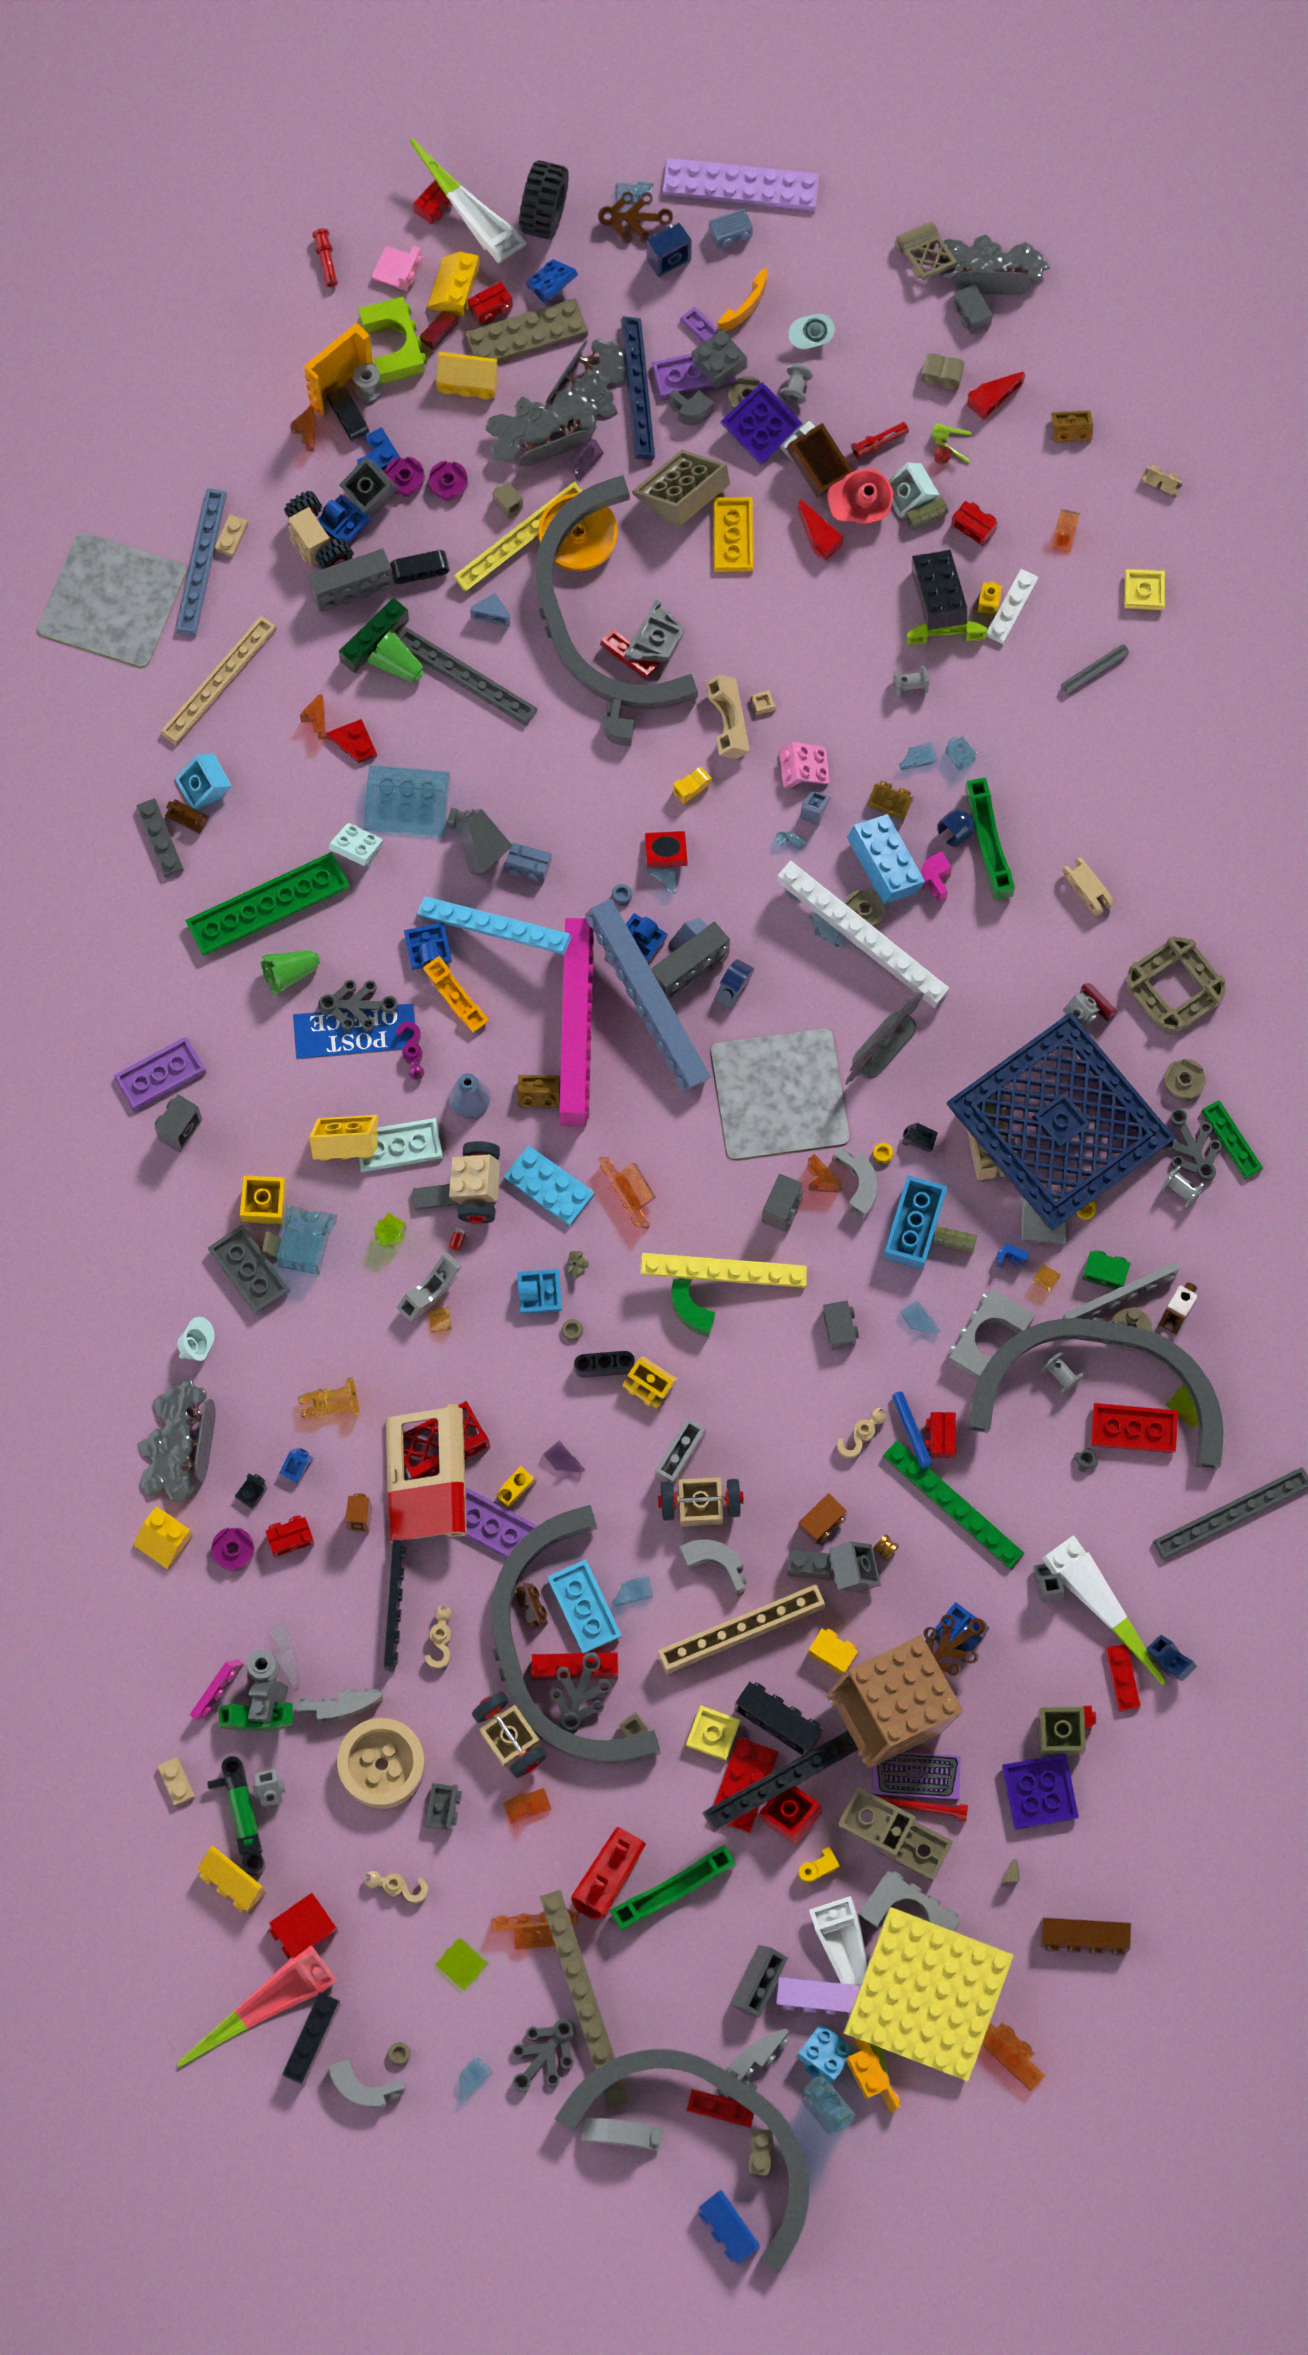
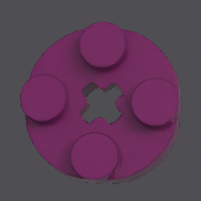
M395 458L386 468V474L399 488L395 492L396 494L409 497L424 484L425 474L423 466L415 458ZM409 473V478L402 479L400 474Z
M447 461L437 463L430 471V489L437 497L442 498L444 501H450L461 496L468 487L465 468L454 461L453 463H447ZM452 477L453 479L451 483H445L444 478Z
M225 1528L218 1532L212 1541V1556L215 1562L223 1569L233 1572L247 1566L253 1558L255 1552L253 1540L241 1528ZM230 1544L232 1546L237 1544V1553H228V1546Z

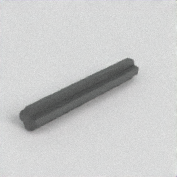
M1124 644L1120 645L1063 682L1061 689L1064 693L1068 694L1128 655V648Z

